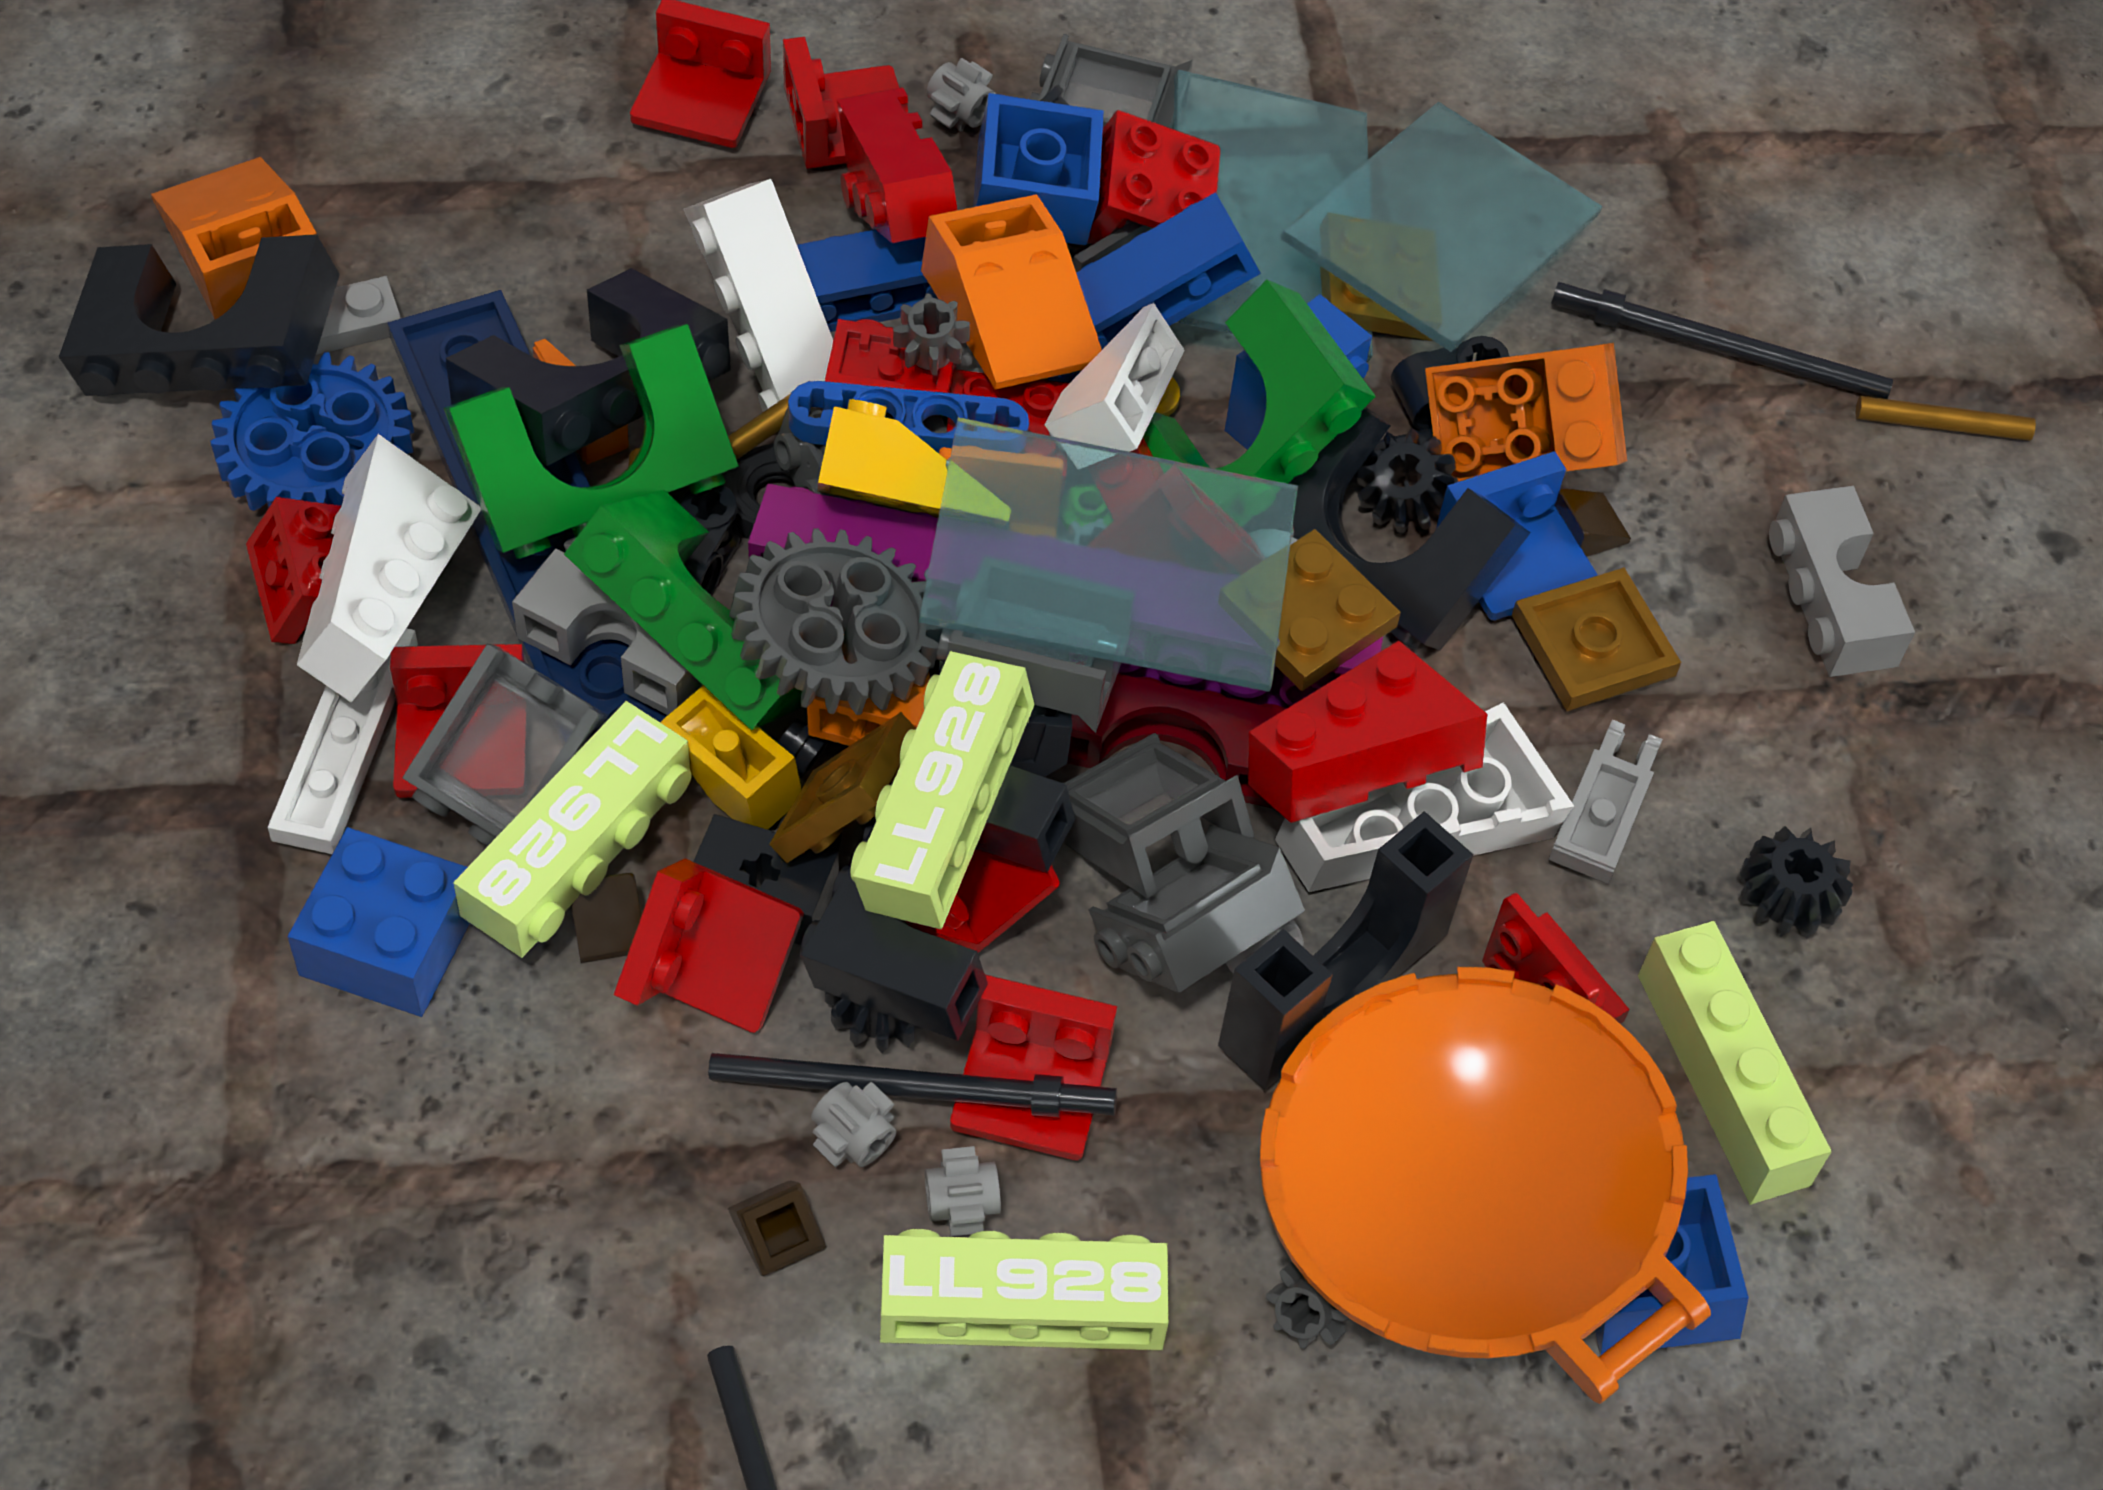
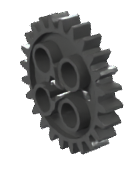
M814 528L810 542L805 544L798 535L791 532L788 533L784 549L778 544L769 541L766 544L763 558L752 555L749 558L746 572H740L729 612V617L735 619L731 636L733 639L744 641L740 654L742 660L760 659L756 672V677L759 680L773 675L780 678L777 694L780 696L788 693L795 687L802 691L801 706L806 708L817 696L825 698L829 714L835 713L841 700L848 701L854 713L861 715L866 700L870 698L883 711L887 709L892 694L904 701L907 700L913 684L922 686L925 683L929 669L934 667L944 624L937 621L942 607L941 603L927 600L932 587L929 581L911 582L916 569L914 563L904 564L899 567L892 564L896 549L888 548L879 555L871 552L872 537L866 536L858 546L849 544L846 531L840 529L835 542H827L819 528Z

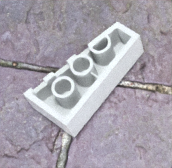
M767 179L749 183L684 208L683 210L692 228L696 243L714 278L713 283L721 306L727 314L729 313L739 335L736 337V343L742 360L749 371L754 369L763 392L758 393L762 411L764 412L789 395L798 385L809 380L825 381L833 338L772 180Z
M379 434L345 477L341 492L344 494L342 506L335 515L331 531L334 534L331 549L323 561L319 576L322 579L319 595L312 604L297 661V666L350 702L355 699L386 661L481 511L478 504Z
M1503 702L1485 711L1488 716L1482 768L1464 773L1460 766L1426 775V784L1406 789L1403 782L1368 792V801L1292 823L1285 818L1275 841L1308 892L1370 879L1378 849L1423 811L1429 814L1475 856L1554 838L1574 805Z

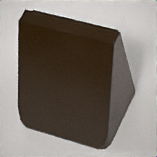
M1561 489L1559 491L1555 507L1586 557L1629 544L1631 537L1604 493L1575 489Z
M622 873L605 876L600 885L591 894L586 896L580 894L571 905L580 963L627 956L641 919L635 875L633 873Z
M786 1181L728 1208L731 1218L761 1276L772 1273L826 1248L799 1182Z

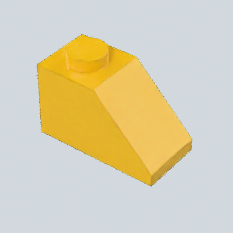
M704 685L660 722L688 740L691 774L711 801L732 819L768 830L790 810L801 791L795 757L759 727L751 730Z

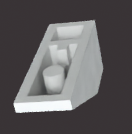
M1154 303L1143 307L1061 392L1044 424L1049 431L1054 446L1066 455L1077 472L1138 448L1185 351Z

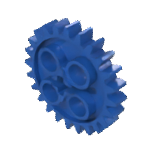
M324 352L318 364H313L307 385L233 389L236 402L221 401L219 407L222 418L212 420L215 439L210 441L222 482H229L234 498L246 495L249 509L252 511L261 508L266 503L270 507L275 497L342 506L344 494L341 492L345 477L378 434L404 453L414 452L411 436L414 433L411 412L407 408L405 394L395 391L394 381L391 376L378 379L376 365L370 364L357 372L354 356L350 355L339 366L332 364L330 353Z

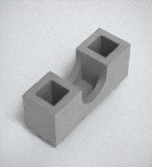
M1854 485L1785 495L1777 517L1771 522L1769 529L1771 548L1776 556L1782 557L1789 575L1788 584L1791 598L1796 605H1801L1808 622L1810 646L1815 654L1821 655L1829 677L1898 667L1915 634L1895 583L1865 585L1850 579L1843 573L1846 570L1858 569L1874 534Z
M556 548L512 601L517 638L569 665L575 661L588 645L594 642L612 639L628 644V649L621 656L624 693L666 715H669L703 686L701 682L564 555V552Z

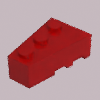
M903 87L837 99L848 173H843L840 176L844 202L847 208L854 207V212L858 214L859 218L865 220L872 229L877 230L891 243L926 237L929 216L958 210L952 171L933 138L920 139L916 129L923 128L922 119L918 112H908V95Z
M1397 641L1249 731L1248 785L1292 823L1368 801V792L1401 782H1403L1406 789L1426 784V775L1460 766L1464 773L1483 767L1488 714L1403 643Z

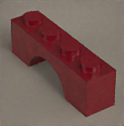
M1117 674L1096 733L1078 715L1072 714V733L1067 764L1092 768L1107 760L1118 750L1156 733L1160 741L1178 744L1193 751L1209 765L1215 775L1225 781L1238 775L1245 803L1273 808L1248 785L1249 731L1284 711L1285 708L1276 704L1259 705L1227 698L1211 690L1195 691L1167 685L1151 677L1135 678Z

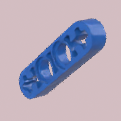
M808 381L798 385L791 392L788 400V423L790 430L798 439L811 444L826 445L834 406L847 409L849 399L871 402L887 407L886 411L895 420L902 423L938 453L941 448L945 447L954 449L972 448L987 453L1019 456L1025 450L1028 439L1029 418L1027 412L1015 401L1004 398L826 381ZM811 407L823 408L821 418L809 417ZM932 415H943L952 419L956 426L949 432L935 433L925 428L922 422ZM967 420L975 421L974 434L966 433ZM995 424L1006 425L1007 435L994 434Z

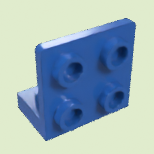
M1555 451L1447 485L1436 529L1466 489L1470 488L1484 496L1531 532L1479 600V603L1491 620L1512 615L1515 602L1598 576L1555 507L1566 472L1565 466Z

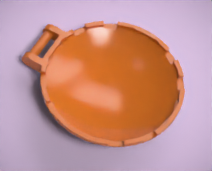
M1457 967V974L1435 975L1419 979L1416 978L1415 973H1411L1380 983L1352 997L1317 1023L1290 1055L1281 1070V1079L1273 1093L1269 1108L1265 1109L1261 1131L1260 1167L1263 1192L1269 1216L1280 1242L1294 1265L1308 1283L1328 1303L1349 1319L1371 1332L1400 1345L1428 1353L1460 1358H1498L1546 1350L1585 1394L1598 1404L1604 1402L1619 1389L1617 1381L1680 1330L1684 1327L1694 1330L1711 1316V1310L1704 1297L1665 1257L1679 1225L1686 1196L1688 1177L1687 1145H1684L1681 1126L1676 1114L1677 1104L1662 1072L1649 1053L1617 1020L1589 1000L1556 984L1552 990L1539 984L1515 979L1514 971L1487 967ZM1648 1289L1663 1306L1598 1357L1583 1339Z

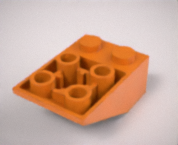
M262 157L151 194L157 210L215 320L226 313L242 295L261 238L317 234L295 193Z
M1037 194L929 216L921 272L938 299L947 304L954 300L958 303L956 321L970 322V339L966 344L995 390L1083 370L1102 351L1064 235Z
M1614 343L1425 368L1433 437L1436 436L1441 441V454H1451L1454 456L1456 470L1451 475L1457 478L1458 482L1554 451L1565 466L1566 471L1615 466L1627 461Z

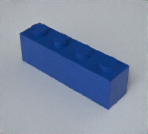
M1215 192L1198 203L1189 205L1182 212L1153 229L1139 234L1127 244L1096 262L1087 264L1076 274L1103 350L1139 311L1147 305L1154 303L1170 326L1258 276L1261 272ZM1082 370L1047 379L1048 381L1071 383Z
M869 230L798 244V250L830 332L836 331L838 319L855 322L869 319L883 322L901 318V306L903 304L912 307L918 301L923 300L926 294H931L932 298L938 299L921 272L926 237L891 243L877 230Z

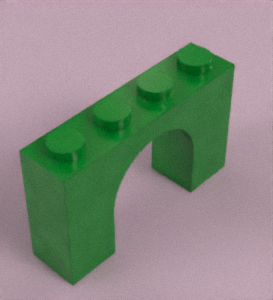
M1268 279L1225 322L1257 366L1265 384L1267 399L1265 418L1260 432L1251 447L1234 462L1212 469L1174 418L1155 412L1143 435L1163 476L1174 467L1240 530L1253 518L1269 510L1275 502V496L1295 476L1309 470L1317 461L1318 453L1339 433L1350 429L1359 420L1361 411L1376 397L1301 295Z
M688 324L676 325L619 345L643 410L644 437L640 450L632 464L622 474L607 483L592 487H574L551 475L539 462L533 451L510 387H501L443 408L496 550L504 553L513 549L516 559L538 553L552 546L548 537L550 535L572 528L574 536L577 537L602 505L662 490L668 493L687 485L691 494L700 493L724 484L726 480L723 472L739 467Z
M665 490L600 506L564 553L575 566L751 730L803 707L801 706V690L794 687L788 693L780 696L777 694L780 682L778 676L773 675L760 680L756 677L760 659H741L740 654L744 641L733 639L731 636L735 619L729 617L730 609L702 588L684 566L685 562L709 533L703 525Z

